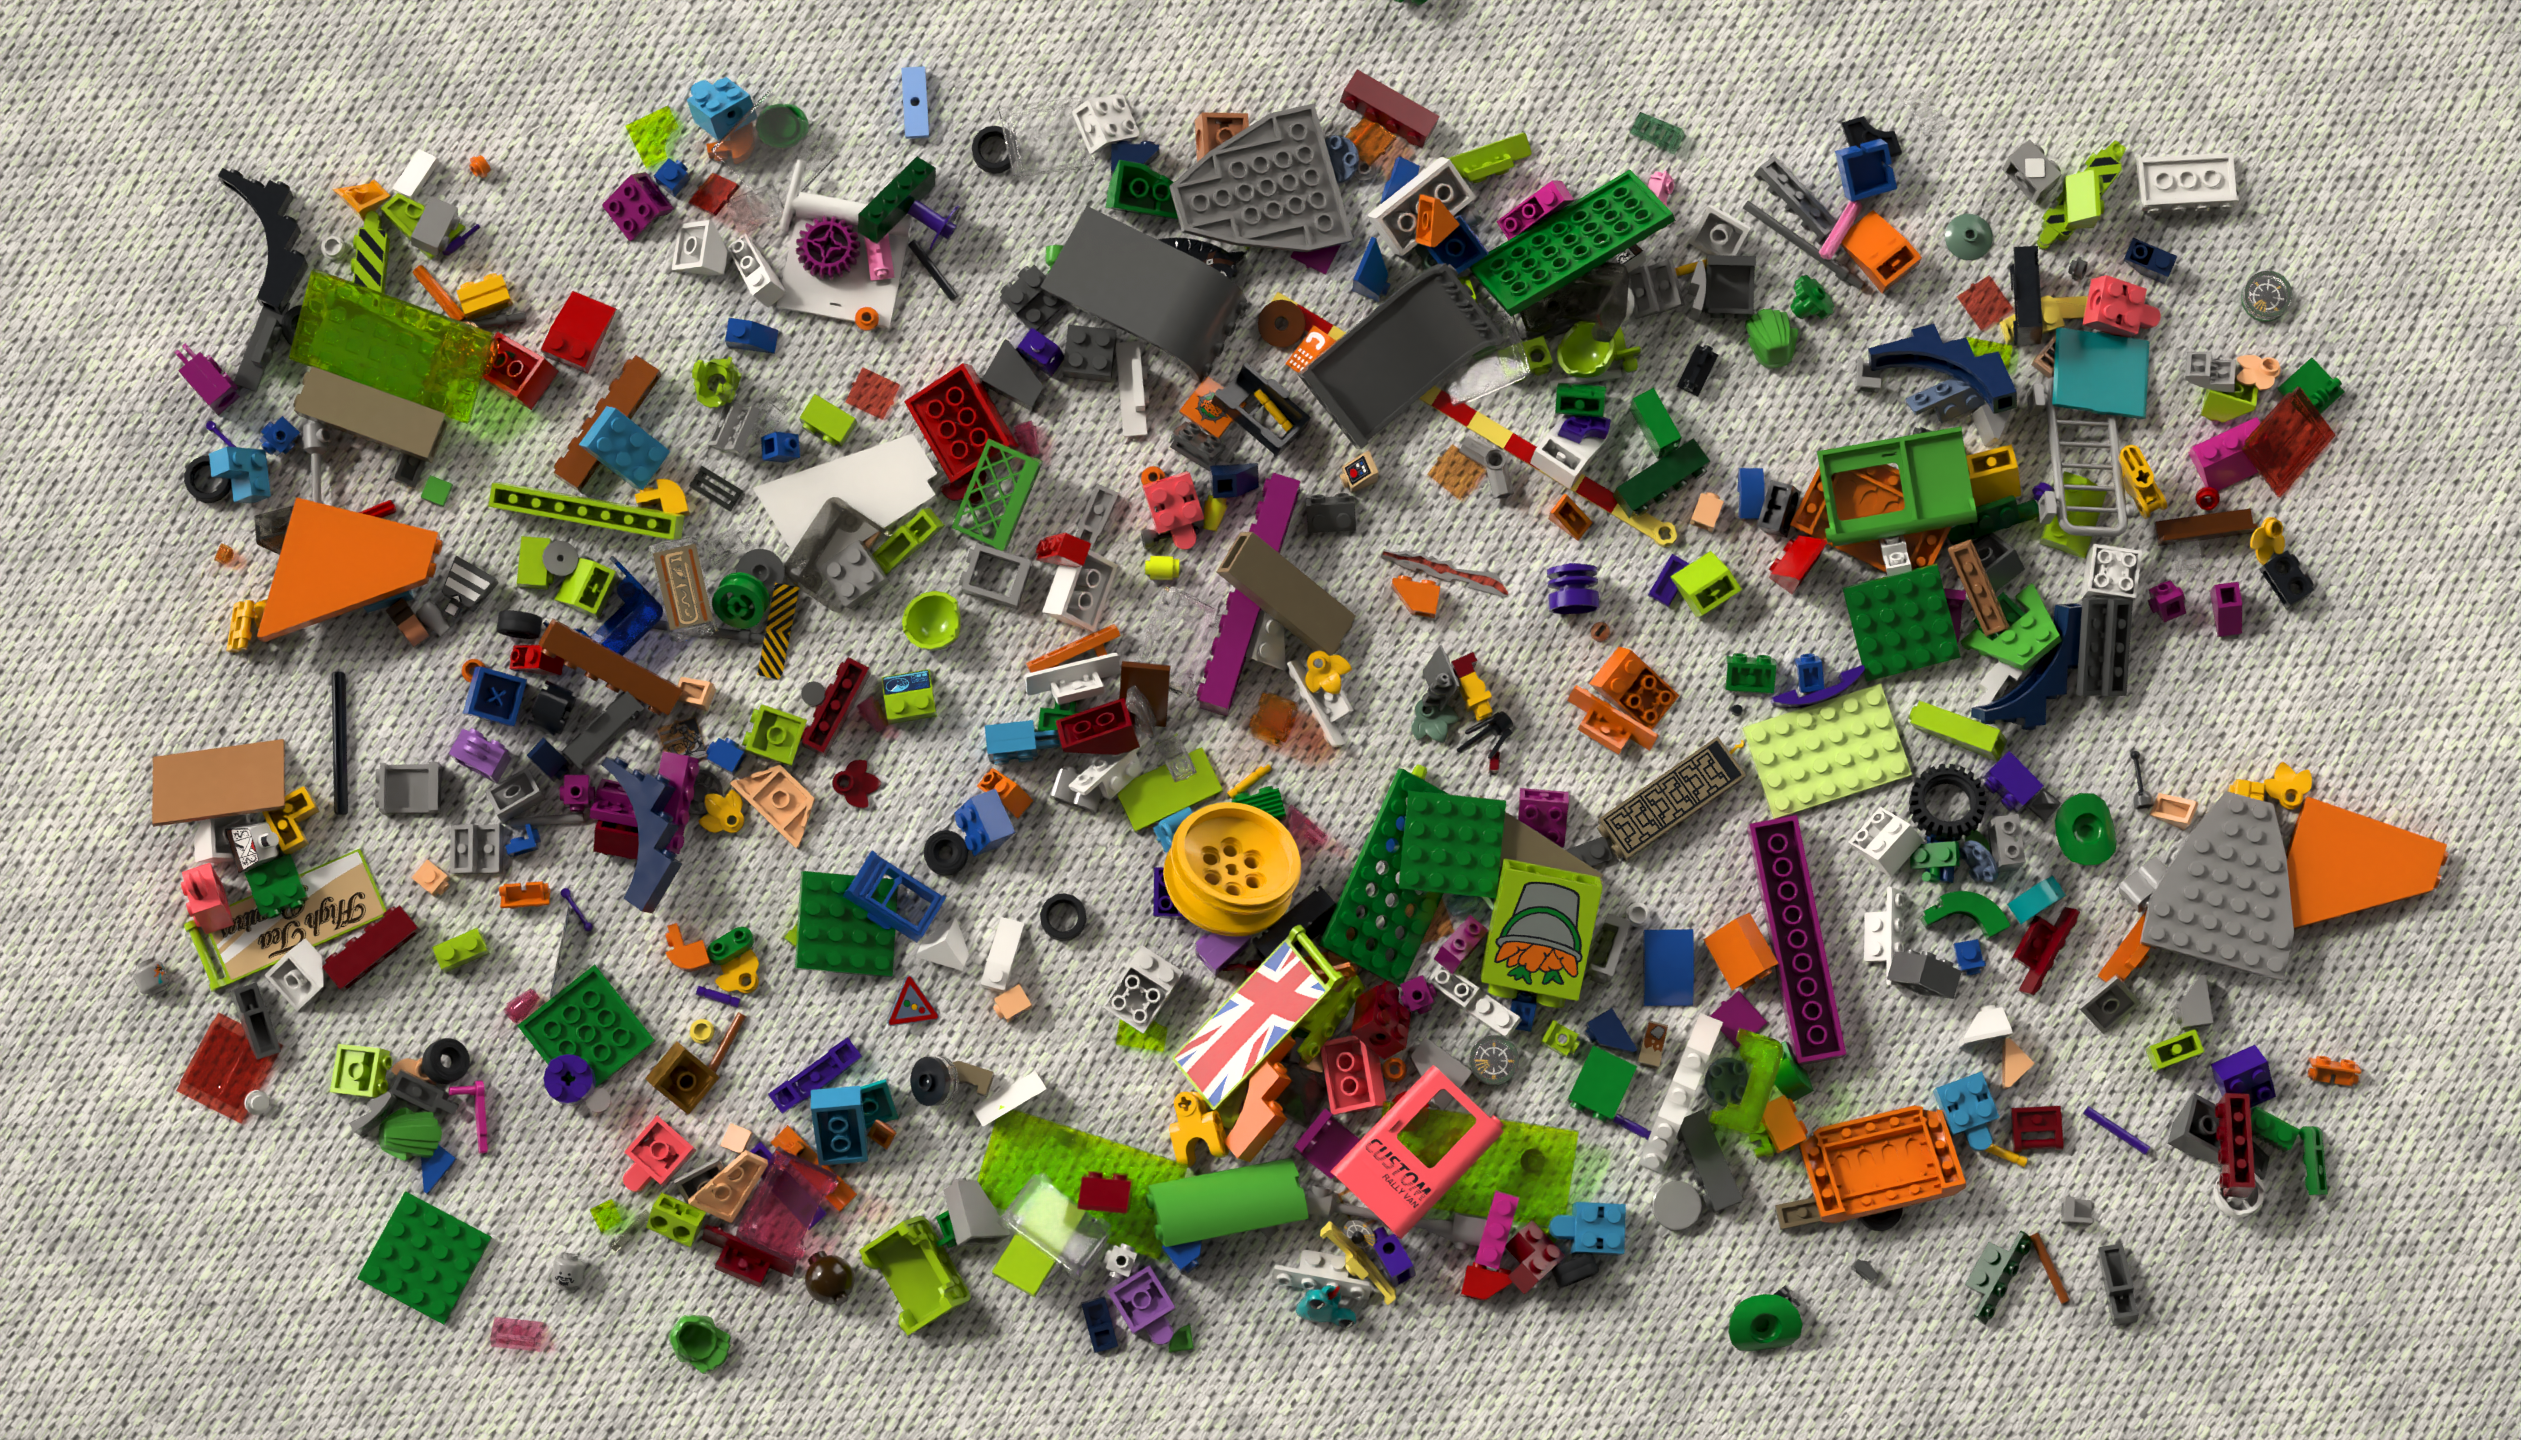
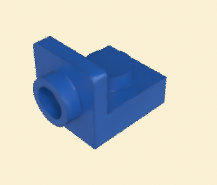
M1808 653L1794 659L1798 673L1799 691L1801 693L1825 689L1822 661L1819 656Z
M530 823L526 824L528 839L517 837L510 840L511 844L505 845L510 858L539 850L537 843L541 842V838L537 828L533 829Z
M1979 940L1954 943L1959 970L1966 972L1967 976L1981 973L1980 969H1983L1986 963L1982 959Z
M1520 991L1517 993V997L1512 999L1510 1011L1522 1019L1515 1028L1516 1030L1532 1031L1537 1002L1536 997L1529 992Z

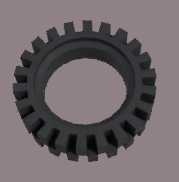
M1939 764L1938 769L1932 766L1929 768L1928 773L1926 771L1922 772L1920 778L1916 779L1909 798V812L1913 814L1912 821L1914 823L1918 822L1917 828L1920 831L1925 829V835L1928 837L1931 834L1936 835L1935 840L1940 841L1941 837H1945V842H1951L1952 837H1955L1956 841L1961 840L1962 835L1968 837L1971 835L1972 830L1975 832L1979 823L1981 824L1987 802V796H1984L1985 788L1980 787L1981 781L1979 778L1974 780V773L1970 771L1966 774L1965 768L1960 766L1959 770L1955 769V764H1950L1949 768H1945V764ZM1940 784L1955 785L1968 796L1970 810L1963 818L1956 821L1947 822L1939 820L1927 809L1925 803L1926 794L1933 787Z

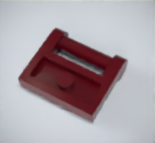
M2061 1106L2010 1109L2014 1153H2021L2022 1150L2055 1148V1151L2063 1150ZM2054 1131V1139L2021 1140V1133Z

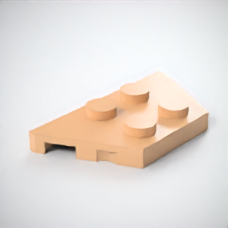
M777 765L766 771H759L751 774V776L730 782V785L796 849L799 848L815 798L781 765Z

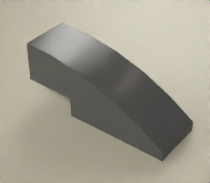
M257 982L231 990L230 993L256 1059L258 1060L281 1052L267 1006L263 1003Z
M2123 1243L2098 1247L2112 1325L2136 1323L2139 1314Z

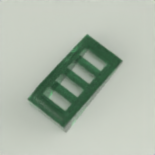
M1642 112L1639 113L1630 131V134L1674 155L1685 136L1682 128ZM1647 121L1649 123L1644 133L1640 132L1644 122ZM1656 125L1657 128L1653 136H1650L1649 134L1653 126ZM1664 129V130H1666V132H1665V134H1664L1662 140H1660V139H1658V138H1659V136H1660L1662 130ZM1671 134H1674L1670 143H1667Z

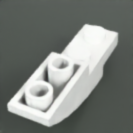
M1998 662L1977 687L1985 693L1977 706L1993 702L1992 700L1997 693L2002 695L2009 683L2005 681L2006 679L2013 684L2018 679L2023 681L2030 669L2028 668L2026 671Z
M1439 964L1427 980L1428 984L1433 983L1435 989L1454 1004L1506 1039L1509 1038L1522 1020L1518 1015L1482 992L1479 987L1457 972L1451 974L1441 964Z

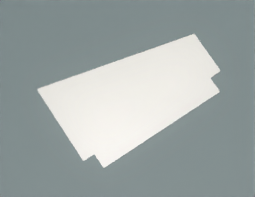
M910 434L756 486L753 489L797 561L800 562L810 556L817 569H819V566L856 540L863 542L935 496L927 480L935 476L937 472L915 436Z

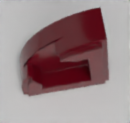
M1499 750L1492 759H1489L1488 773L1497 774L1499 772Z

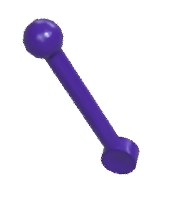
M213 421L206 423V428L209 431H213L229 447H236L216 428V424Z
M563 888L560 892L561 896L570 903L584 924V930L587 932L593 929L592 923L588 922L570 896V890Z

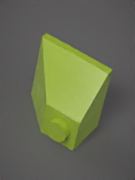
M2236 375L2235 392L2207 389L2202 403L2201 416L2211 421L2224 423L2254 411L2257 403L2258 388L2256 385L2245 386L2236 381Z

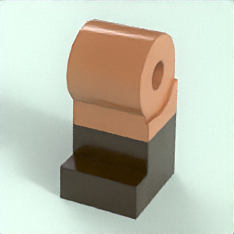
M401 598L385 610L413 647L430 636L404 598Z

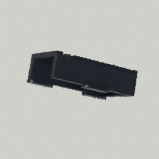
M2038 246L2013 247L2014 264L2010 265L2011 290L2014 292L2015 321H2013L2014 346L2041 344L2043 328Z
M1246 362L1242 365L1239 374L1223 390H1216L1211 401L1214 406L1217 405L1270 450L1275 458L1304 431L1311 419L1308 414L1289 399L1290 392L1274 379L1266 380ZM1261 389L1285 415L1287 420L1294 425L1281 439L1252 417L1263 406L1261 403L1249 414L1240 407L1253 392L1256 393Z
M1321 885L1317 887L1318 892L1316 890L1283 915L1278 922L1267 928V933L1262 932V937L1259 939L1255 937L1251 940L1257 954L1263 961L1288 937L1292 928L1297 925H1302L1306 930L1305 934L1311 941L1319 934L1323 936L1336 908V903ZM1298 940L1293 943L1298 951L1303 948Z

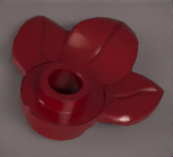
M982 470L979 475L982 486L987 482L985 470ZM974 473L954 483L949 482L940 487L941 492L951 501L963 500ZM977 482L975 484L974 489L979 488ZM980 490L970 496L972 505L979 504L983 499Z
M866 760L850 762L845 771L838 772L832 780L834 790L838 794L844 795L848 804L857 808L868 807L867 794H871L881 786V781L875 775L866 772ZM843 779L849 781V785L846 788L840 786V782Z
M1261 960L1246 961V965L1229 964L1222 970L1227 972L1244 971L1245 976H1250L1261 965Z

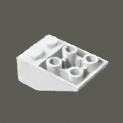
M1565 414L1536 448L1530 464L1568 489H1571L1609 436L1606 439L1587 437L1580 444L1559 436L1558 432L1568 418L1572 416L1578 418L1577 415Z
M1142 945L1102 1007L1144 1034L1184 976V972Z

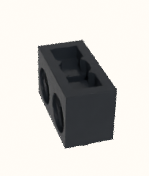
M1771 480L1757 526L1766 533L1787 538L1801 492L1793 485Z
M2288 550L2259 569L2285 609L2290 608L2314 591L2312 587L2314 586L2313 581L2307 574H2303L2299 568L2300 563L2294 554L2290 555ZM2276 565H2285L2287 568V573H2279L2276 568ZM2290 584H2297L2301 589V593H2293L2290 589Z

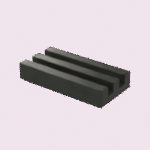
M701 466L700 471L695 475L689 487L731 512L743 490ZM703 474L709 476L710 478L724 485L736 494L733 496L725 490L721 489L720 487L716 486L715 484L711 483L710 481L706 480L702 477ZM698 482L708 486L731 500V502L728 504L697 485Z

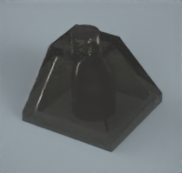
M294 506L254 516L257 545L280 555Z
M1290 1061L1286 1068V1074L1292 1081L1275 1101L1283 1108L1281 1112L1288 1119L1308 1129L1315 1121L1328 1098L1326 1082L1312 1072Z

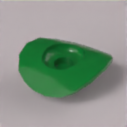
M2079 793L2066 799L2057 810L2055 818L2056 836L2063 854L2070 861L2084 866L2098 865L2109 860L2116 852L2117 840L2111 813L2106 802L2094 793Z
M1761 1294L1751 1296L1735 1307L1729 1320L1728 1333L1732 1345L1739 1351L1775 1349L1792 1345L1799 1339L1803 1324L1799 1311L1788 1299L1778 1295Z

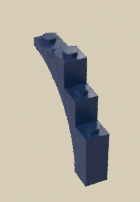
M1935 324L1911 329L1912 337L1868 348L1871 371L1898 367H1914L1938 371L1957 378L1976 390L1988 403L1994 414L2017 408V391L1999 352L1975 357L1966 337L1943 343Z
M2055 604L2053 623L2062 641L2040 658L2030 675L2013 691L1989 704L1972 707V718L1981 720L1983 724H1995V720L2012 722L2021 725L2023 730H2035L2036 726L2046 725V699H2057V695L2067 694V670L2078 668L2082 604Z
M617 756L615 759L605 757L601 765L624 788L633 806L638 824L639 848L637 865L632 882L623 899L640 911L653 914L682 866V863L675 859L677 855L666 849L679 825L672 821L673 816L663 811L676 788L669 784L671 780L663 774H645L638 769L633 771L628 767L629 763L621 757Z

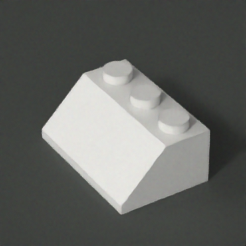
M1091 550L1088 552L1084 566L1075 568L1059 565L1042 612L1056 620L1095 632L1118 565Z

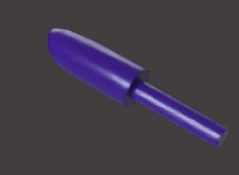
M476 224L462 237L459 235L448 244L446 250L442 251V254L449 256L466 243L465 240L480 228L479 224Z

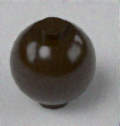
M825 1251L813 1254L808 1259L810 1266L805 1275V1285L808 1293L813 1299L822 1304H843L848 1300V1296L854 1287L855 1278L851 1266L839 1256H827Z

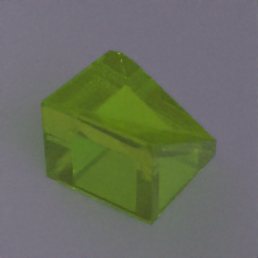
M613 1199L590 1209L601 1233L624 1222Z

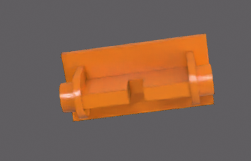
M543 881L527 882L526 890H522L521 883L504 884V886L499 887V895L501 896L500 908L514 909L550 904L549 884Z
M2317 1056L2316 1059L2309 1058L2313 1068L2308 1069V1078H2312V1081L2330 1083L2331 1074H2334L2335 1084L2352 1086L2358 1083L2359 1076L2355 1073L2361 1074V1070L2356 1065V1062L2348 1059L2336 1062L2331 1061V1058L2326 1056Z

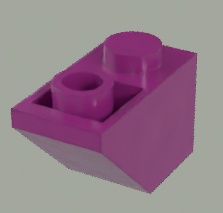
M2239 582L2214 585L2210 589L2217 637L2242 634V599Z

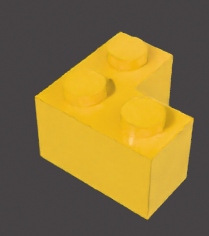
M303 786L285 796V809L264 811L262 813L272 832L278 835V844L287 855L309 845L298 823L320 811L309 790Z

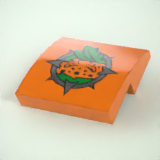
M1208 376L1185 402L1179 413L1208 434L1220 439L1234 420L1217 405L1214 406L1211 403L1216 390H1223L1224 387ZM1243 402L1240 407L1243 409L1246 403Z

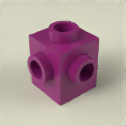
M2171 580L2148 589L2150 594L2148 605L2151 611L2157 613L2164 623L2186 614L2184 593Z
M564 775V786H560V801H564L566 808H570V811L582 812L585 808H591V801L595 800V786H591L590 776ZM580 791L579 795L574 796L576 792Z
M1424 975L1400 984L1404 993L1400 997L1407 1009L1410 1008L1411 1012H1418L1419 1015L1432 1010L1431 1005L1436 1004L1434 998L1438 995L1433 983L1428 984ZM1421 992L1422 998L1416 1000V995Z

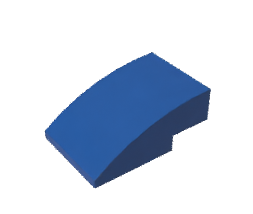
M1693 929L1643 931L1644 1006H1693Z

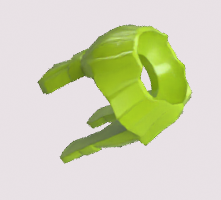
M729 356L728 359L714 358L707 363H704V360H698L694 363L692 378L695 380L693 385L695 386L697 401L704 406L718 408V406H724L727 402L731 403L733 401L742 373L738 372L737 367L732 362V357ZM722 375L725 377L726 382L724 384L719 383L716 392L711 391L708 388L710 377Z

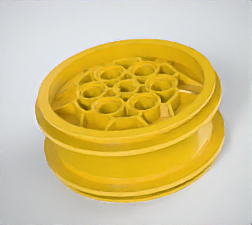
M1224 802L1205 806L1182 821L1174 834L1171 848L1167 853L1163 875L1171 901L1190 922L1206 931L1219 935L1248 936L1271 927L1286 913L1300 880L1301 859L1297 845L1290 832L1276 818L1250 805Z

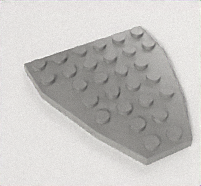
M1314 103L1266 115L1209 151L1169 186L1183 233L1231 245L1297 252H1311L1353 241Z
M2226 791L2189 833L2151 894L2140 944L2277 981H2283L2293 941L2294 927L2287 859L2274 805Z

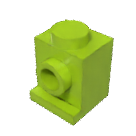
M1553 1020L1540 1044L1567 1057L1569 1053L1574 1055L1580 1041L1576 1040L1579 1034ZM1558 1036H1566L1567 1042L1560 1043Z

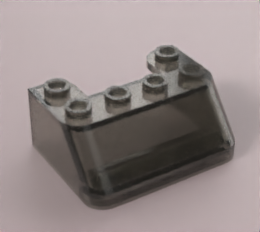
M1605 262L1585 273L1582 277H1578L1568 283L1563 288L1544 297L1541 301L1527 307L1520 312L1526 331L1543 333L1552 327L1557 318L1595 323L1591 330L1593 339L1610 343L1626 317L1629 287L1627 268L1623 264Z

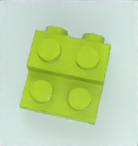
M763 704L760 705L759 710L754 708L750 722L754 723L752 731H746L742 745L746 746L744 752L792 766L807 719Z
M338 1044L330 1092L371 1099L385 1094L388 1090V1082L385 1080L386 1072L392 1066L390 1051L375 1047Z

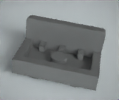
M1338 493L1333 497L1316 494L1312 495L1311 498H1306L1308 533L1356 531L1354 496H1349L1347 493Z

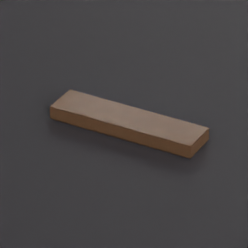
M1972 539L1949 547L1948 552L1985 637L2008 629L2009 625Z

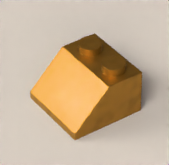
M676 1041L645 1079L689 1115L720 1077Z

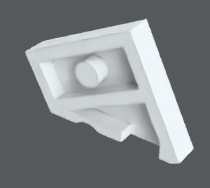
M1259 611L1245 657L1285 671L1284 626L1265 611Z

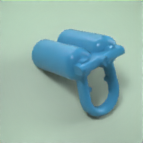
M1190 807L1159 821L1158 825L1153 827L1158 837L1156 840L1158 843H1161L1165 853L1170 850L1174 834L1179 825L1193 813Z

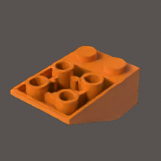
M1874 210L1854 224L1840 244L1882 294L1917 267L1922 259L1909 241Z
M1619 646L1589 683L1601 696L1624 714L1629 715L1632 719L1649 727L1651 730L1679 697L1632 650Z

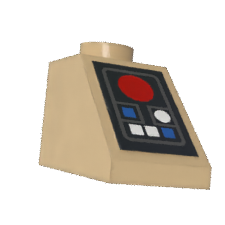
M1370 451L1364 452L1342 466V474L1339 477L1344 489L1348 487L1351 493L1378 482L1379 472Z

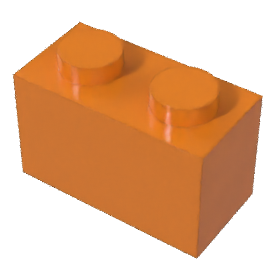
M1782 1095L1756 1109L1778 1154L1807 1139L1805 1135L1808 1134V1131L1803 1121L1797 1120L1794 1114L1797 1109L1791 1098L1787 1099L1785 1095Z

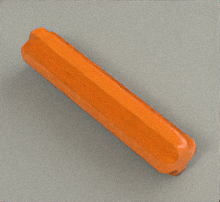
M423 265L413 270L414 276L454 323H460L466 318L465 314Z

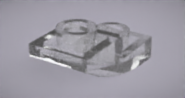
M1134 685L1127 690L1125 705L1130 712L1136 714L1134 725H1136L1137 729L1152 739L1154 738L1156 727L1155 714L1147 698Z
M1177 733L1155 743L1174 782L1187 779L1189 776L1197 773Z

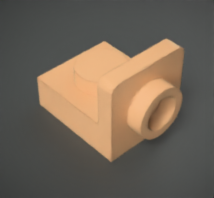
M428 859L412 876L414 881L434 897L437 894L442 895L450 885L448 883L450 880L449 876Z

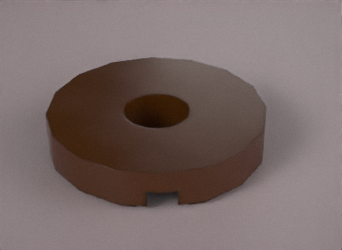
M1276 300L1267 304L1260 312L1258 318V329L1262 338L1270 345L1279 348L1297 343L1303 336L1306 327L1305 317L1300 307L1287 300ZM1285 317L1288 320V327L1280 331L1276 328L1275 322L1278 318Z

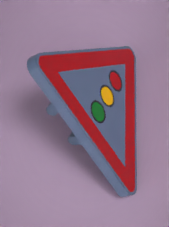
M906 976L887 1024L894 1026L937 1020L939 1014L912 976Z

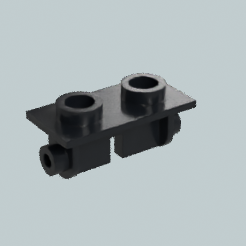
M1697 344L1676 387L1698 397L1719 354L1712 352L1713 348L1708 345L1702 347Z

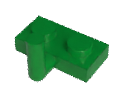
M1957 841L1921 844L1910 856V869H1930V873L1924 872L1922 874V879L1934 885L1940 882V868L1960 867L1959 842Z

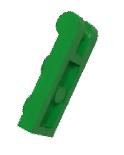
M2303 1126L2300 1128L2299 1137L2304 1140L2305 1147L2303 1162L2307 1170L2305 1178L2306 1189L2309 1195H2328L2322 1130L2317 1126Z

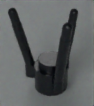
M1501 711L1467 729L1465 734L1468 735L1488 725L1484 730L1457 748V752L1463 751L1491 732L1494 736L1502 735L1488 755V759H1492L1506 738L1513 734L1510 730L1513 727L1511 718Z

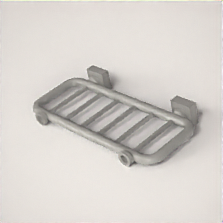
M2054 376L2046 381L2044 389L2043 384L2034 383L2027 393L2029 416H2039L2043 408L2046 407L2055 492L2045 491L2038 501L2040 524H2050L2055 515H2057L2059 526L2068 534L2100 537L2120 536L2126 531L2128 519L2133 517L2134 508L2132 504H2126L2122 466L2118 458L2120 445L2116 416L2106 414L2107 422L2057 420L2056 408L2052 405ZM2057 425L2108 427L2109 444L2059 441ZM2060 446L2110 448L2112 465L2061 463ZM2062 468L2112 470L2114 487L2066 485L2063 482ZM2064 489L2114 491L2117 508L2066 506ZM2067 511L2117 513L2118 525L2116 527L2075 526L2069 523Z

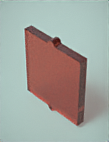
M712 173L703 185L698 187V191L688 203L716 216L725 204L730 202V198L740 186L733 181Z
M1990 275L1976 284L1972 283L1969 289L1957 296L1980 331L1993 322H1999V318L2013 310V307Z
M862 367L856 381L851 384L852 389L845 403L883 420L890 405L894 404L893 399L900 384Z

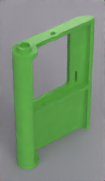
M1961 426L1817 451L1830 527L1826 528L1825 532L1827 543L1832 542L1833 547L1978 522ZM1889 463H1896L1898 465L1905 503L1903 510L1844 521L1838 519L1831 480L1832 474Z

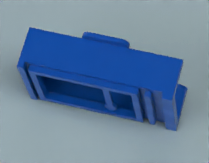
M872 850L865 858V862L849 888L843 894V897L867 911L868 919L884 929L892 927L917 943L927 931L946 897L938 894L884 860ZM884 874L894 879V885L881 904L871 898ZM900 884L931 903L918 926L885 907Z

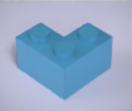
M224 447L209 454L211 476L231 479L234 502L256 503L271 497L266 450Z

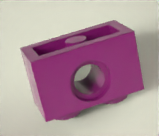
M1469 915L1441 946L1434 960L1453 974L1479 946L1489 930Z

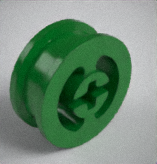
M741 572L725 576L712 598L713 610L718 618L725 624L739 629H747L757 625L761 621L770 602L769 593L765 585L756 577ZM729 592L732 593L730 599L727 596V593ZM753 602L755 608L750 609V606Z

